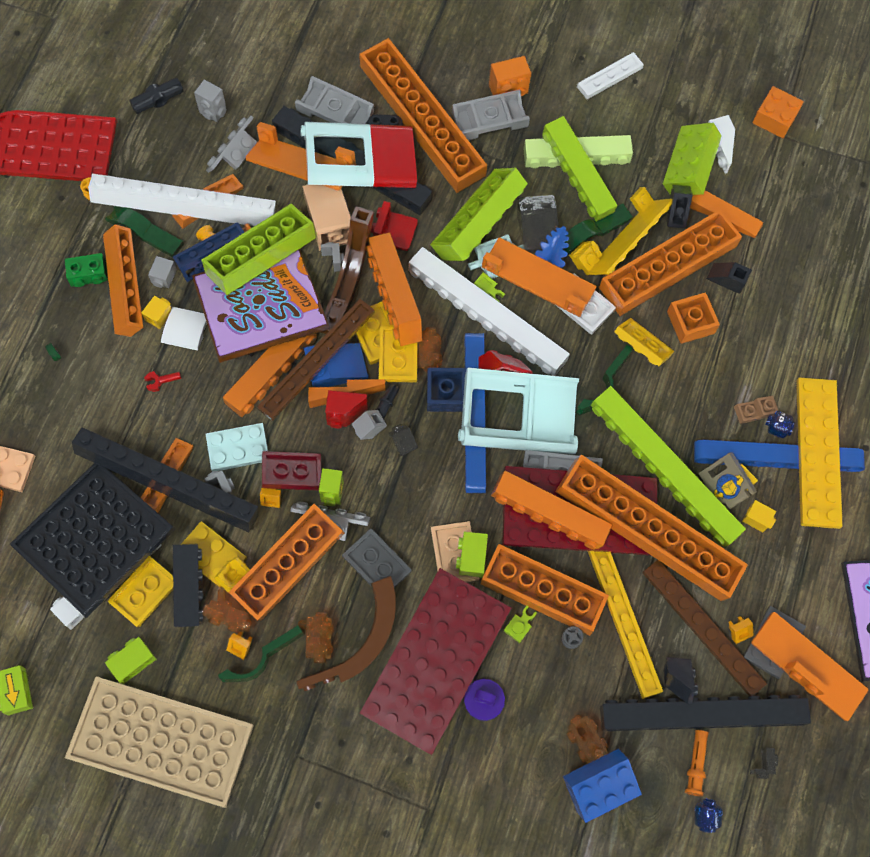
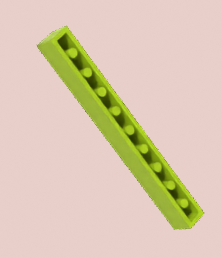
M612 386L591 404L593 412L606 421V426L619 435L620 441L632 449L633 455L646 464L647 470L659 478V482L663 487L669 488L673 493L674 499L684 504L686 511L692 517L695 516L699 520L700 526L714 536L713 540L719 546L724 548L729 546L746 530Z

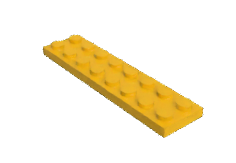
M798 378L796 382L801 526L840 529L842 527L837 380Z

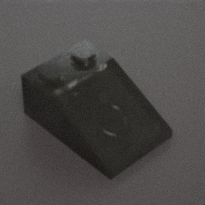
M554 195L518 197L517 216L524 250L528 252L542 251L540 243H548L546 236L550 235L552 237L551 231H556V228H559Z

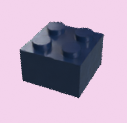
M428 368L427 411L463 412L466 368Z

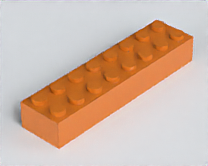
M720 209L602 278L599 289L607 300L616 307L615 310L619 316H622L736 248L742 236Z

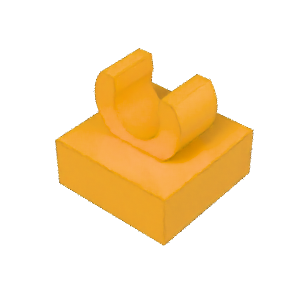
M261 488V506L280 508L281 490Z
M739 616L738 623L735 625L729 621L732 640L736 644L753 636V623L749 618L744 620Z
M243 632L233 633L229 638L226 651L244 660L248 655L252 637L246 640L242 638Z

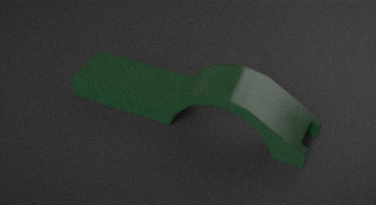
M621 204L617 206L614 213L598 221H595V219L584 220L567 231L568 235L566 236L569 237V240L565 243H568L569 246L564 249L569 255L587 239L596 235H601L602 237L632 221L633 216L625 205Z
M114 206L113 212L105 218L107 222L113 225L118 223L131 228L142 241L171 257L175 256L184 245L182 240L153 225L143 215L130 208Z
M628 344L603 376L606 389L610 386L613 388V377L632 353L633 348ZM584 399L578 406L579 409L576 413L580 416L593 411L591 404L594 400Z
M297 625L262 647L261 663L252 672L240 675L232 673L227 669L220 673L218 677L222 682H247L257 678L264 672L270 656L304 636L301 629Z

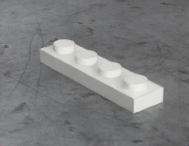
M633 52L579 82L577 88L586 99H589L641 70L644 64Z

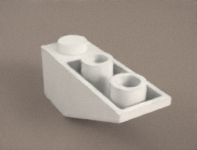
M729 115L712 119L708 122L714 123L722 135L716 155L718 157V164L723 168L724 173L728 172L732 164L735 128Z

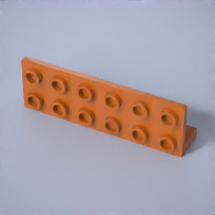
M260 122L257 125L259 141L245 157L246 161L308 181L306 149L278 141L276 127ZM338 146L335 150L336 159L315 152V162L317 164L356 165L355 151ZM322 185L338 191L343 187L337 185Z
M498 238L490 253L486 252L483 257L482 268L578 317H581L596 289L595 285L502 238Z

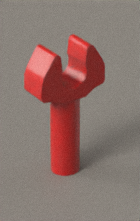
M154 371L150 372L144 379L146 382L155 380V383L147 385L146 388L152 392L160 391L161 384L181 379L180 372L163 376L156 375Z

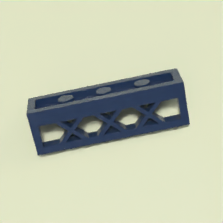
M238 222L173 256L186 282L193 279L192 275L205 272L201 261L203 258L245 233ZM195 268L193 272L186 274L185 271Z

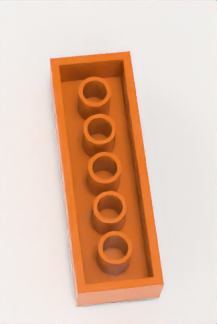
M390 233L369 237V246H366L369 256L367 258L370 269L373 268L374 270L372 272L374 282H378L379 296H383L384 310L389 313L387 318L389 325H393L394 339L399 341L400 347L422 341L421 317Z
M313 504L229 593L257 621H261L345 532L318 506Z
M498 544L481 580V585L525 606L527 605L570 627H578L589 636L593 633L609 597L606 593L501 544Z

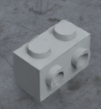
M203 80L194 92L199 113L208 120L212 119L218 122L227 110L223 91L212 83Z

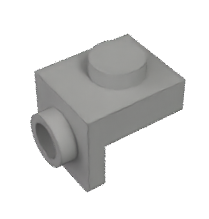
M328 242L321 244L322 256L333 255L334 272L340 271L344 253H340L339 243Z
M222 470L211 472L204 479L207 484L212 486L220 483L223 491L233 495L232 490L235 487L230 478L226 479Z

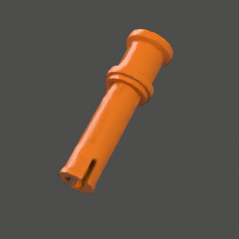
M695 730L691 769L687 771L689 776L688 785L684 792L693 796H704L702 787L706 774L703 770L709 734L706 731Z

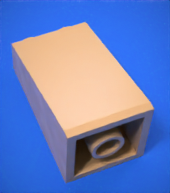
M304 185L303 194L310 219L314 225L319 251L321 250V244L328 242L339 243V246L347 244L351 217L342 190L338 191L322 185Z

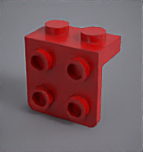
M384 201L382 207H379L377 210L376 218L378 219L376 223H373L371 233H373V236L390 233L395 248L408 251L418 220L391 212V203Z

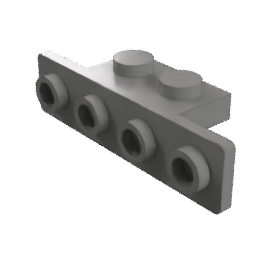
M251 115L240 120L237 124L239 126L237 131L233 130L227 137L229 141L226 144L223 143L218 148L219 154L216 157L213 156L208 161L207 165L209 167L206 169L208 173L217 166L221 159L225 160L235 170L244 161L247 154L257 143L255 139L244 131L253 119Z
M297 502L292 505L290 512L304 514L311 506H308L306 502ZM317 505L345 532L339 539L342 541H346L349 523L368 526L370 522V517L366 516L365 513L355 512V514L347 513L344 509L330 510L326 506Z

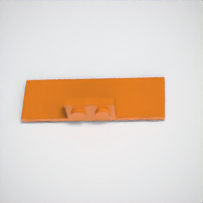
M776 612L770 614L751 642L754 647L784 670L791 679L801 684L808 693L818 698L844 721H849L868 692L866 686Z

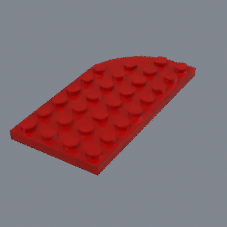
M12 110L0 113V175L83 181L85 178L92 177V174L107 176L117 120L114 117Z

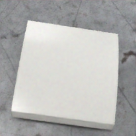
M172 307L164 327L161 343L198 351L203 340L204 329L207 325L204 313Z

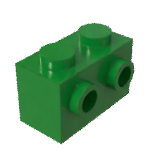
M102 253L65 259L66 278L71 287H82L92 283L101 284L108 281L106 261Z

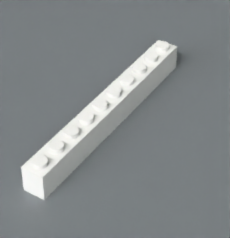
M92 174L88 186L90 202L175 215L181 214L183 216L229 223L238 222L243 225L248 223L250 226H256L274 215L276 201L98 174Z
M422 247L409 261V272L413 277L420 278L428 288L435 289L442 298L450 300L457 309L465 311L469 318L480 322L484 329L487 331L491 330L502 342L506 341L514 351L521 352L529 362L540 366L544 373L555 376L568 361L570 353Z

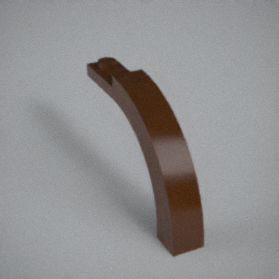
M356 206L351 216L342 267L333 294L324 312L329 329L320 333L327 334L349 311L365 262L366 246L369 245L368 238L371 235L374 211Z
M391 576L370 583L375 599V616L370 634L361 648L349 659L336 666L296 680L299 689L303 688L304 691L315 688V683L323 681V684L335 680L334 676L338 675L342 683L363 671L379 655L389 638L395 618L396 599Z

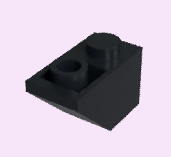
M736 262L714 263L706 279L740 294L752 269Z
M667 657L663 669L665 687L687 704H692L694 696L698 694V684L694 682L696 670L692 668L691 659Z

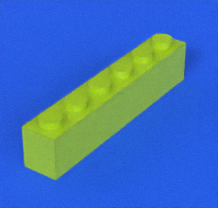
M562 116L546 124L542 134L543 138L552 147L551 151L554 157H558L561 162V169L568 174L570 184L577 189L579 199L586 204L590 217L598 221L614 213L618 205L565 117Z

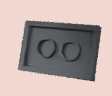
M372 529L368 530L342 554V557L370 586V583L391 576L395 588L412 572L407 564Z
M769 606L752 640L772 612H776L801 634H803L806 626ZM750 642L743 657L749 663L773 677L781 678L784 670Z

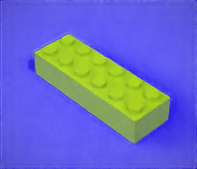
M517 168L494 169L430 245L442 260H466L470 256L471 251L481 243V239L492 230L491 227L502 218V214L506 209L510 208L513 205V201L523 193V189L528 183Z
M289 204L203 258L201 261L205 273L228 295L316 238L314 225L293 204Z

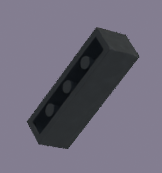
M198 544L173 545L174 627L199 626V622H203V609L199 610V601H203V592L198 587V581H202V569H198V561H202V549H198Z

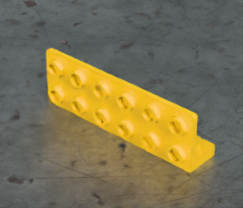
M640 187L630 198V201L639 213L603 251L602 256L598 258L592 248L586 246L575 258L585 274H611L617 264L626 258V254L637 246V242L648 234V230L659 221L662 214L670 209L672 199L654 201L646 188Z

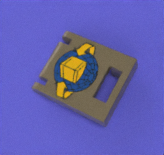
M733 452L728 453L698 473L706 487L727 509H731L749 498L750 494L748 491L752 495L757 492ZM725 463L727 469L715 475L712 470Z

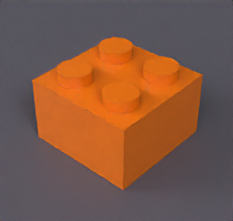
M525 56L491 64L489 87L492 95L520 90L521 96L528 94L531 71Z
M773 86L759 108L753 124L784 139L804 101Z
M706 292L671 302L667 311L680 344L715 334L720 326Z

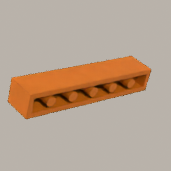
M113 225L103 234L114 332L118 335L132 337L143 328L131 228Z
M316 333L269 347L223 396L224 403L241 417L249 414L253 410L254 404L265 397L267 390L278 383L279 377L290 370L292 363L302 357L304 348L314 344L317 337Z
M507 471L500 475L491 494L498 503L508 504L513 507L514 511L521 514L526 513L531 516L532 520L539 523L544 522L549 525L550 529L557 532L562 531L567 534L568 538L575 541L580 540L590 549H599L604 545L612 524Z

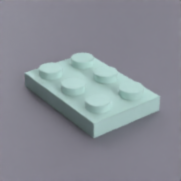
M263 423L206 433L212 472L262 463V451H268Z

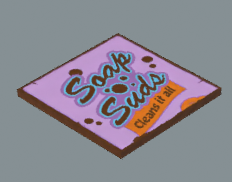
M300 249L228 295L205 272L192 275L219 363L329 329V324Z

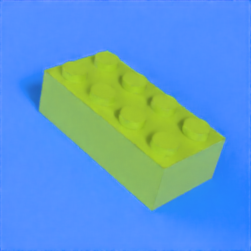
M714 123L681 126L663 181V185L669 194H671L672 184L690 186L693 195L704 194L722 137Z

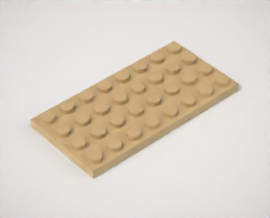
M95 677L65 758L226 808L254 725Z

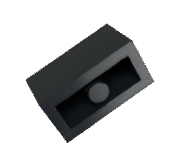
M672 184L670 194L672 204L666 214L668 227L686 229L693 196L690 186Z

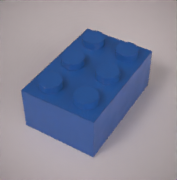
M619 749L563 776L575 809L585 823L642 795L629 759Z

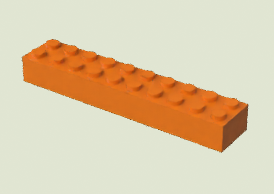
M389 38L360 53V67L394 112L402 119L404 125L412 126L414 138L456 193L486 177V162Z
M582 454L574 460L555 491L577 507L612 524V530L720 601L731 598L748 564Z

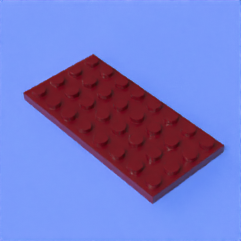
M515 466L504 467V471L571 503L555 492L567 471ZM612 474L657 504V478ZM508 504L503 505L502 545L651 556L612 529H610L602 547L595 550L590 549L584 545V542L572 540L566 536V533L554 531L549 528L548 524L536 522L531 519L530 515L518 513Z
M439 568L360 714L432 755L512 608Z

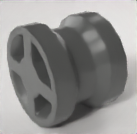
M568 627L562 634V643L566 648L575 649L583 641V633L578 627Z

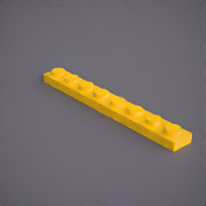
M588 551L603 593L609 595L606 602L642 699L662 693L661 684L611 552Z

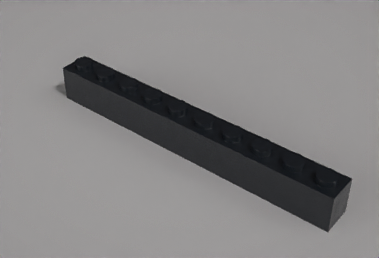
M283 106L273 118L272 126L276 127L277 133L306 149L304 136H301V125H304L305 122H312L311 119L301 116L292 108L289 109ZM314 137V152L336 159L335 150L339 146L355 151L356 166L365 165L364 150H360L353 143L346 142L338 137ZM417 183L416 188L371 187L421 216L432 201V191L430 188Z
M83 427L71 442L74 454L248 533L258 518V506Z
M780 695L768 696V699H760V696H749L748 700H740V697L734 696L727 697V700L720 701L719 697H709L707 701H699V698H693L692 704L679 702V698L666 699L667 702H659L658 699H647L646 703H638L637 699L626 700V703H618V700H606L605 704L600 706L602 731L805 726L811 724L808 698H801V695H789L788 699H781Z

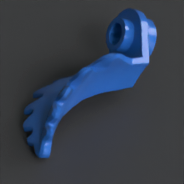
M565 226L556 228V231H551L552 237L550 235L546 236L548 243H540L543 250H536L535 252L536 256L560 268L565 266V262L561 258L568 255L563 250V248H568L569 246L568 243H565L569 240V237L566 236L568 232Z

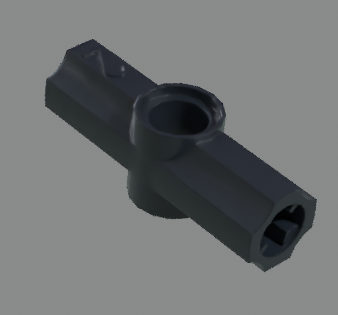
M174 78L161 85L152 84L148 86L144 93L130 99L129 102L134 112L139 114L153 106L156 108L164 106L168 99L183 93L184 90L178 78Z

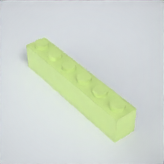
M631 135L577 137L593 165H624L631 161L633 155ZM525 139V167L560 166L561 162L558 157H554L549 142L546 143L544 139Z

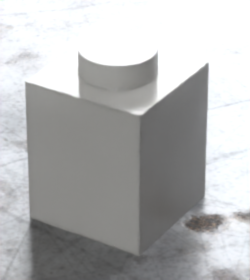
M156 256L148 276L154 286L169 288L177 268L174 261Z
M378 410L365 411L352 423L355 433L360 440L374 438L387 426Z

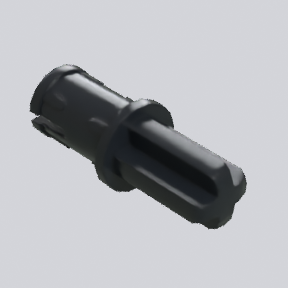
M394 384L389 385L383 398L379 399L380 403L376 410L379 411L383 420L390 407H393V401L399 391V387Z

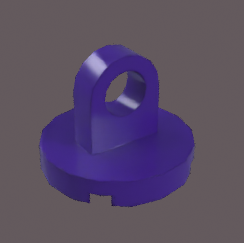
M489 679L474 681L464 696V704L470 716L481 721H488L497 717L505 703L503 690L496 682Z

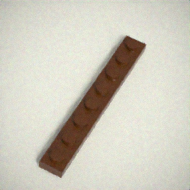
M359 299L257 406L258 410L273 421L375 313V310Z
M659 560L643 571L644 576L748 696H754L767 685Z

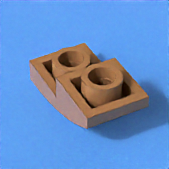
M773 396L757 398L752 402L740 403L734 406L740 424L757 421L779 413Z

